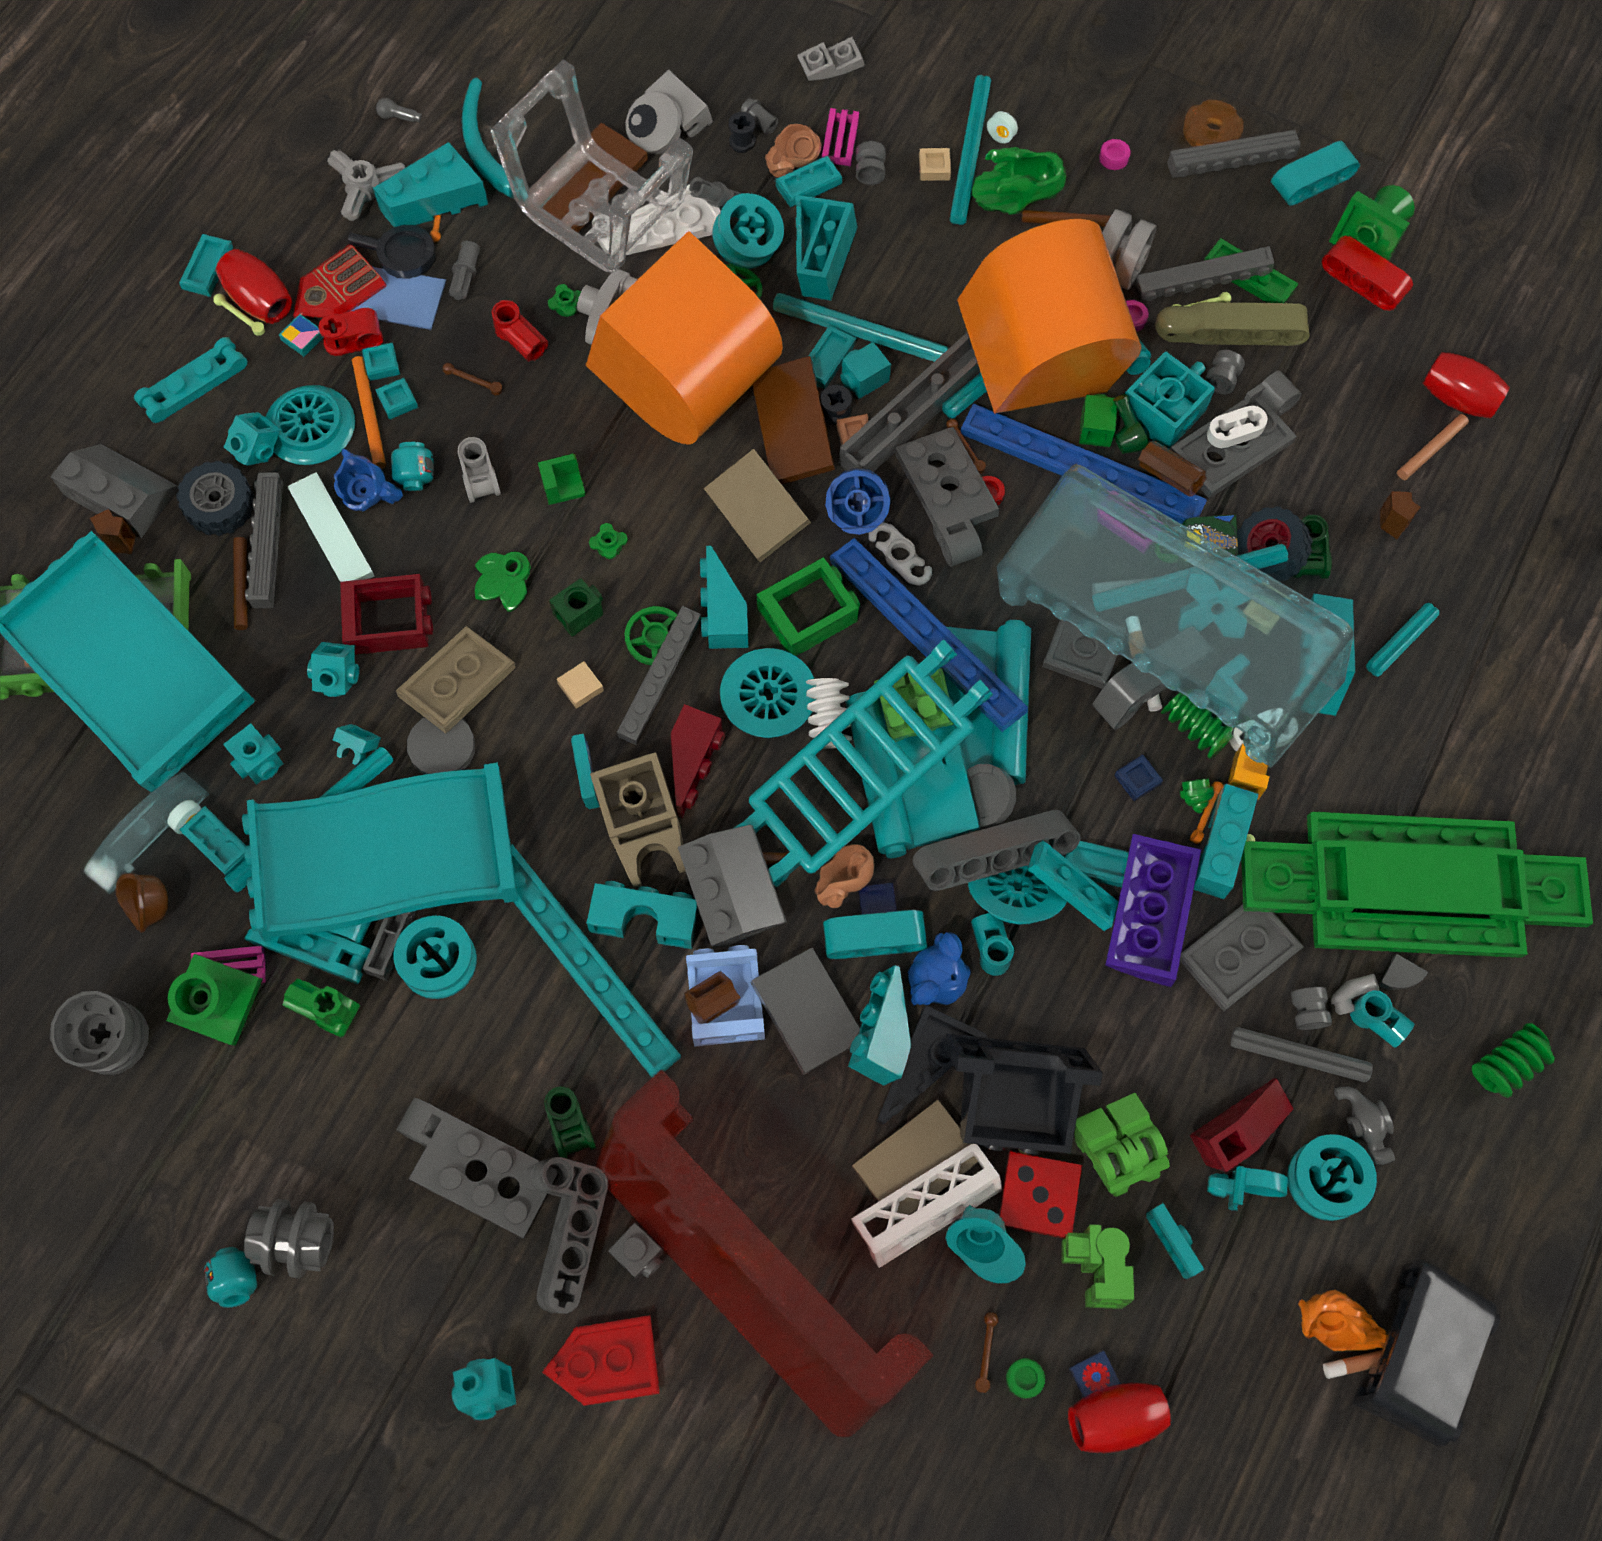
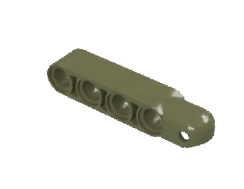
M1201 302L1192 306H1170L1159 312L1155 322L1156 331L1168 342H1192L1195 344L1293 346L1302 344L1309 339L1307 308L1302 304Z

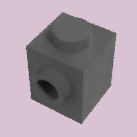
M635 1223L609 1250L610 1254L638 1281L643 1276L648 1279L663 1263L660 1259L664 1254L662 1249Z

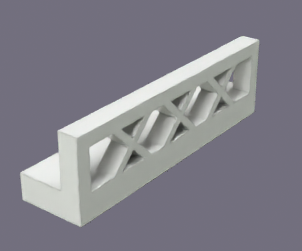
M971 1144L853 1217L852 1222L867 1244L871 1257L878 1268L961 1217L967 1206L971 1205L975 1208L1001 1192L1000 1176L979 1146ZM973 1156L983 1168V1170L973 1176L959 1174L961 1164ZM937 1178L951 1180L949 1191L940 1196L928 1193L930 1183ZM905 1198L920 1200L918 1210L913 1214L897 1213L899 1202ZM875 1217L889 1219L887 1229L872 1238L864 1225Z

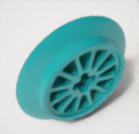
M320 385L301 386L284 393L271 405L265 417L280 429L274 446V453L287 462L299 465L317 464L333 458L347 446L355 428V415L349 401L336 390ZM312 401L310 406L308 407L307 402ZM302 403V409H299L296 405ZM312 418H313V420H314V423H313V424L306 423L305 425H303L302 422H303L304 420H306V421H311ZM315 435H318L320 437L319 439L314 440Z
M773 648L753 650L736 659L725 672L720 687L721 704L729 720L740 730L750 735L764 738L783 736L798 729L811 715L812 711L807 709V705L816 699L809 698L806 692L816 686L809 685L806 681L814 679L807 665L789 652ZM768 671V679H763L760 672ZM773 672L780 673L776 680H772ZM755 675L759 683L754 682L750 677ZM785 678L790 680V682L781 685ZM743 685H746V686H748L749 688H751L752 690H750V689H742V686H743ZM765 689H770L771 693H773V700H767L765 696H762ZM792 689H796L797 692H796V693H792V692H787V691L792 690ZM741 697L750 698L743 702L740 700ZM786 701H796V702H795L794 705H790V704L787 703ZM756 705L751 713L746 710ZM777 706L781 707L788 713H786L785 715H781ZM762 709H765L764 719L757 717ZM772 709L774 711L776 719H768L769 710Z
M1029 865L968 882L969 891L975 901L992 916L1008 923L1030 924L1049 919L1058 914L1067 903V900L1063 899L1028 870Z

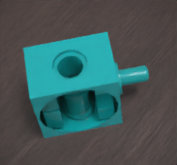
M1165 351L1125 393L1129 395V402L1136 420L1142 426L1146 436L1168 449L1206 412L1215 390L1214 386L1200 377L1205 371V365L1202 362H1195L1189 369Z

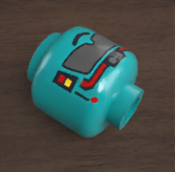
M403 442L399 444V448L393 450L391 454L392 479L394 482L403 485L404 490L420 491L423 489V485L433 480V454L429 449L425 448L423 443Z
M227 1247L217 1251L215 1256L204 1267L209 1299L219 1303L222 1307L228 1308L244 1304L257 1288L254 1264L250 1263V1259L246 1258L244 1251H238L235 1247Z

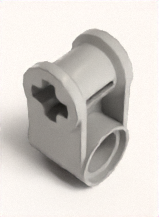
M476 437L464 439L458 446V456L469 502H475V498L490 494L501 495L494 467L491 465L485 443ZM472 455H481L475 460L468 459Z

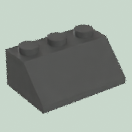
M102 444L70 452L50 476L64 496L97 514L109 509L114 517H123L133 533L140 538L144 536L179 491L176 484Z
M753 825L708 834L678 847L711 946L726 947L787 923Z

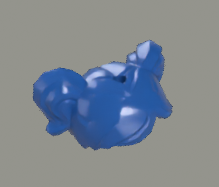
M342 449L343 461L334 475V489L337 496L343 498V503L349 509L366 511L380 500L393 504L404 496L400 488L385 480L384 473L380 467L364 456L355 455L346 449Z
M954 933L937 934L934 940L935 945L923 949L913 960V964L908 970V980L912 987L910 992L912 1004L929 1005L933 1002L949 1005L958 1000L965 992L971 972L960 957L963 950L962 943Z

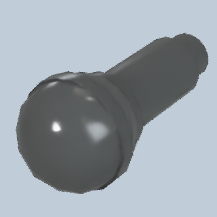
M382 98L376 104L377 114L383 119L396 117L413 123L421 122L422 114L417 113L415 110L398 106L390 98Z

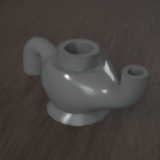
M1340 1086L1334 1088L1337 1100L1348 1099L1351 1101L1352 1116L1347 1118L1348 1128L1355 1139L1360 1137L1366 1142L1367 1153L1375 1164L1381 1165L1394 1162L1395 1156L1390 1147L1386 1148L1383 1145L1386 1133L1393 1134L1394 1132L1392 1119L1384 1103L1378 1100L1374 1104L1358 1090L1351 1087Z

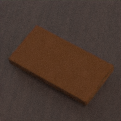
M600 123L526 199V208L573 238L648 160V152L603 123Z
M807 356L769 367L752 384L769 469L781 484L835 470L811 357Z

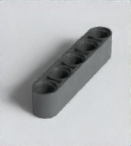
M1051 810L926 845L915 853L912 862L926 885L931 890L939 891L1027 866L1030 863L1035 845L1042 840L1061 855L1072 852L1078 846L1081 838L1079 832L1062 811Z

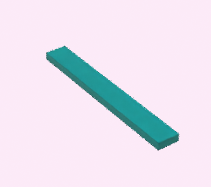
M512 844L511 852L518 901H513V903L654 1080L681 1059V1055Z

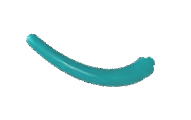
M473 78L466 92L462 112V131L467 152L479 173L494 188L510 198H514L517 194L524 197L528 192V185L522 183L520 175L498 163L488 152L481 139L477 122V106L482 82L478 78Z

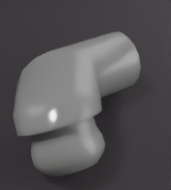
M1370 974L1346 981L1331 996V1004H1334L1336 1013L1342 1015L1354 1011L1352 998L1373 990L1379 991L1375 975Z

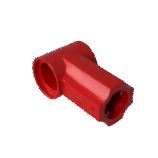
M509 300L496 303L492 309L496 335L500 339L508 341L527 361H536L548 347V341L520 314L516 303Z

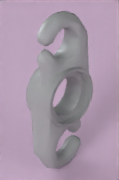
M882 522L875 530L868 533L869 541L871 542L876 541L879 531L889 534V539L886 542H876V548L884 553L887 564L892 569H895L909 584L919 586L930 580L932 576V568L930 566H925L923 576L916 577L912 575L911 569L914 566H924L925 561L916 554L914 544L905 538L892 524ZM898 547L904 548L909 552V557L905 560H897L891 555L892 550Z

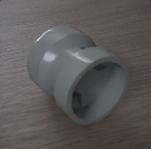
M867 141L857 147L856 160L858 164L856 165V178L859 182L866 185H874L884 180L886 149L881 143Z
M1220 350L1216 353L1212 362L1213 367L1208 370L1205 380L1215 387L1214 392L1230 394L1236 386L1237 376L1241 374L1245 361L1241 355L1234 351Z
M1311 987L1299 989L1291 993L1292 1004L1297 1007L1298 1014L1295 1016L1296 1028L1298 1030L1321 1029L1332 1025L1331 1013L1326 1010L1325 1005L1328 1001L1326 988Z

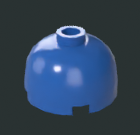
M854 468L842 472L832 481L827 490L825 506L829 518L842 528L841 530L861 535L872 532L884 521L889 513L890 494L887 485L879 475L869 469Z

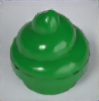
M1209 778L1183 781V790L1179 791L1181 799H1184L1185 803L1188 806H1192L1193 810L1199 814L1208 806L1209 800L1215 794L1214 786H1210Z

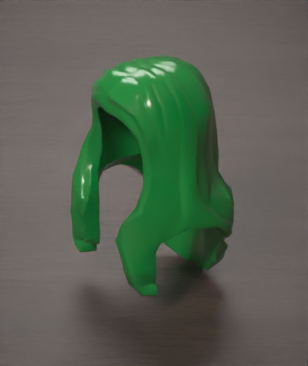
M1018 147L991 149L987 153L985 160H991L997 164L993 171L983 172L982 175L975 178L972 196L975 198L976 203L985 211H1000L1009 215L1021 213L1029 204L1039 200L1055 198L1060 193L1066 183V169L1063 166V160L1056 153L1050 151L1038 153Z

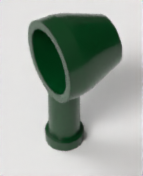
M1122 394L1113 399L1125 425L1114 436L1122 454L1140 452L1149 444L1142 426L1136 420L1128 394Z

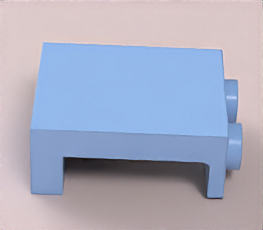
M736 945L729 947L726 952L714 953L713 949H698L693 951V955H687L689 989L721 971L732 980L734 989L741 997L737 1006L710 1023L699 1024L691 1013L694 1047L765 1040L762 1004L751 985V981L759 977L756 949H749L747 945Z

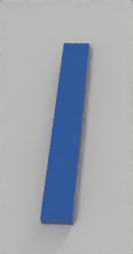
M976 404L972 405L960 430L962 435L1109 496L1114 491L1132 505L1182 525L1185 519L1200 517L1207 499L1196 494L1189 497L1164 481L998 413L994 414L993 411Z
M855 538L830 555V562L926 657L931 654L933 649L943 639L949 644L957 656L941 667L944 675L964 695L981 680L993 693V696L977 708L1001 732L1028 712V706Z

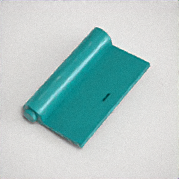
M1009 620L1005 622V625L1000 626L997 632L946 627L1028 706L1031 628L1029 626H1026L1020 620ZM945 676L949 693L948 697L956 704L965 695ZM978 708L974 709L967 716L974 729L960 743L966 770L977 764H991L1005 770L1012 777L1015 785L1025 783L1028 712L1001 732Z
M865 692L851 695L850 699L845 701L846 708L852 705ZM879 698L867 710L889 734ZM855 719L851 723L855 749L890 788L904 775V772L863 725ZM951 725L937 728L933 733L942 741L956 729V726ZM911 736L896 742L914 764L918 763L931 751L918 736ZM960 744L872 821L879 853L886 854L887 858H897L907 853L906 850L981 829ZM862 778L869 806L878 798V795Z

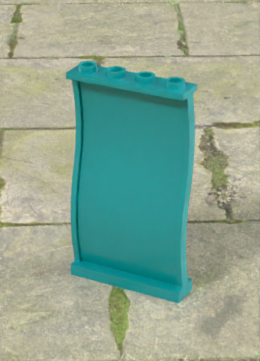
M92 531L85 537L78 539L73 548L60 559L53 561L41 576L35 581L28 583L16 598L0 608V633L101 739L128 769L137 783L153 794L256 701Z
M498 762L484 764L483 769L419 775L317 799L257 804L254 800H247L248 814L242 815V823L245 834H249L250 845H246L244 850L246 863L248 866H252V877H247V889L250 898H254L255 909L249 910V918L252 930H257L264 942L271 941V937L298 935L345 928L448 904L503 899L504 903L518 901Z

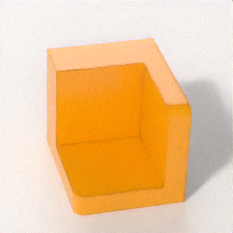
M1241 744L1235 753L1227 784L1259 794L1257 800H1259L1267 789L1270 777L1266 775L1268 762L1246 755L1249 745Z

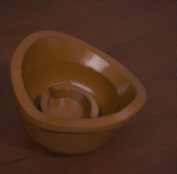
M126 873L118 878L116 884L117 900L140 933H144L147 927L164 918L168 910V895L160 879L154 875H138L135 873Z

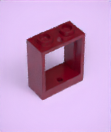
M420 574L340 582L342 642L345 645H354L355 655L429 647L428 635H433V621L431 615H427V605H432L430 586L424 585ZM415 597L416 630L362 635L361 602Z

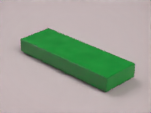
M1220 238L1204 261L1244 251ZM1274 269L1265 276L1255 275L1247 280H1232L1234 284L1266 303H1286L1298 286L1297 282Z

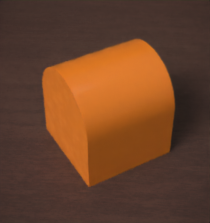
M1067 219L1032 228L1007 240L986 256L957 299L994 414L1086 397V395L1106 393L1141 353V344L1100 226L1090 220Z
M688 231L600 315L586 366L659 433L681 444H693L781 356L783 344L773 317L756 294Z

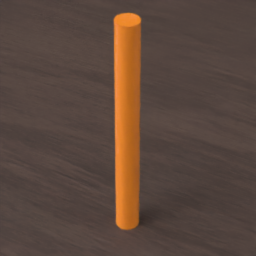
M357 356L352 359L372 462L380 467V469L386 467V461L364 358Z

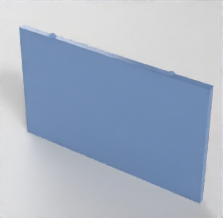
M373 267L387 287L352 311L360 308H371L376 311L379 321L431 330L446 280L422 275L410 279L396 278L388 274L384 269Z

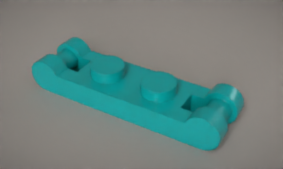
M228 337L221 338L215 343L214 348L152 387L139 389L135 393L134 399L140 407L146 408V415L153 423L161 422L242 371L247 365V359L241 352L235 351L236 347ZM227 359L222 365L218 364L222 360ZM162 398H165V399H166V400L163 401L162 403L157 402V401L161 400Z
M249 929L244 938L254 945L263 946L339 976L354 984H359L363 976L361 970L371 950L326 931L271 937V941L264 942L257 930ZM344 953L352 955L348 966L340 963Z

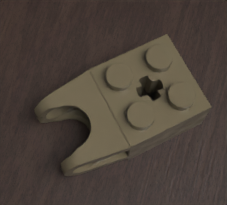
M656 752L590 773L609 837L633 887L642 886L641 863L643 858L652 851L660 850L668 853L673 858L679 873L685 872L686 870L678 850L679 846L684 845L681 826L661 762ZM637 794L642 799L634 805L628 803L633 802L631 797Z

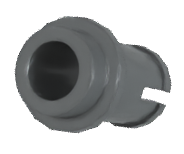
M749 98L741 107V112L751 114L754 117L755 125L764 131L766 135H770L776 129L779 120L761 106L759 100Z

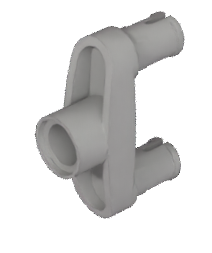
M615 269L605 280L600 290L589 285H585L582 289L577 303V311L589 315L585 335L586 343L592 345L600 315L638 280L631 277L630 273Z

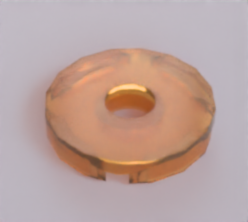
M1206 100L1202 104L1197 106L1195 104L1190 108L1185 116L1183 133L1187 142L1193 147L1238 140L1243 132V120L1236 114L1237 110L1232 105L1218 100ZM1214 123L1218 125L1220 129H1210L1207 126V124Z

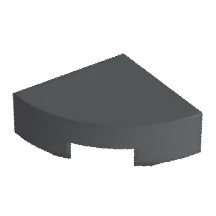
M1396 954L1378 985L1388 990L1407 989L1422 981L1428 972Z

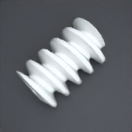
M820 678L806 681L807 684L816 686L806 692L809 698L816 699L807 705L808 710L817 713L808 718V723L818 726L809 731L810 737L815 738L847 709L840 707V703L850 698L847 695L840 694L839 690L848 687V682L836 678ZM843 734L848 741L852 740V736ZM830 742L823 749H834L836 747Z

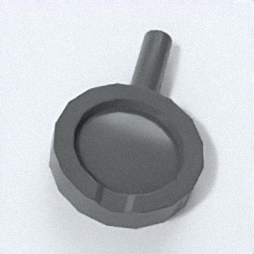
M977 764L967 769L981 828L979 830L1004 823L1011 815L1016 803V787L1012 777L1005 770L991 764Z

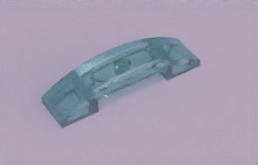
M184 772L174 776L144 798L118 823L94 853L84 872L111 894L116 889L118 878L123 874L132 873L135 868L131 864L168 828V817L171 811L178 804L186 800H193L199 805L209 793Z

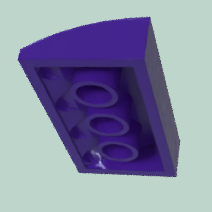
M1136 834L1132 835L1106 966L1140 979L1172 987L1177 977L1201 853L1200 849Z

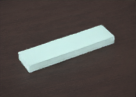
M317 472L287 486L339 581L363 580L374 577L370 566Z

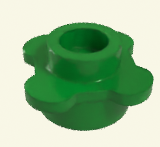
M565 284L558 285L554 297L548 300V307L551 310H556L561 316H573L577 313V303L581 291H573Z
M604 523L600 526L598 534L589 539V546L593 550L597 549L601 556L613 559L620 553L622 545H625L628 539L625 533H619L613 529L611 524ZM606 539L611 540L610 543H606L605 541Z

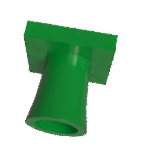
M1396 185L1382 187L1374 200L1357 191L1352 196L1329 242L1335 245L1341 237L1350 236L1389 261L1410 224L1407 221L1414 214L1415 205L1413 198L1405 189Z
M194 954L187 972L178 976L170 986L168 1004L171 1010L166 1021L236 1046L263 978Z

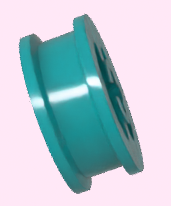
M751 193L739 194L729 199L716 217L712 228L713 242L719 254L729 263L743 268H756L765 264L777 250L784 236V224L777 208L764 197ZM732 217L739 218L731 231L730 219ZM765 232L766 244L760 246L757 242Z
M427 916L412 922L402 931L394 948V964L400 977L413 992L425 998L442 999L458 993L469 983L476 969L477 954L473 942L458 922L444 916ZM426 941L431 950L436 955L442 957L446 965L451 969L447 974L420 946L423 942ZM459 950L458 960L454 966L453 954ZM416 952L417 962L413 964V956Z
M1331 1134L1313 1139L1293 1155L1288 1166V1187L1293 1199L1306 1213L1321 1220H1341L1361 1211L1369 1204L1376 1190L1377 1175L1371 1157L1361 1145L1345 1136ZM1320 1153H1329L1339 1158H1331L1326 1161L1320 1157ZM1343 1160L1347 1165L1336 1172L1333 1177L1335 1183L1327 1187L1322 1193L1324 1197L1340 1195L1343 1198V1203H1335L1321 1197L1316 1190L1327 1184L1331 1177L1328 1172L1338 1167Z

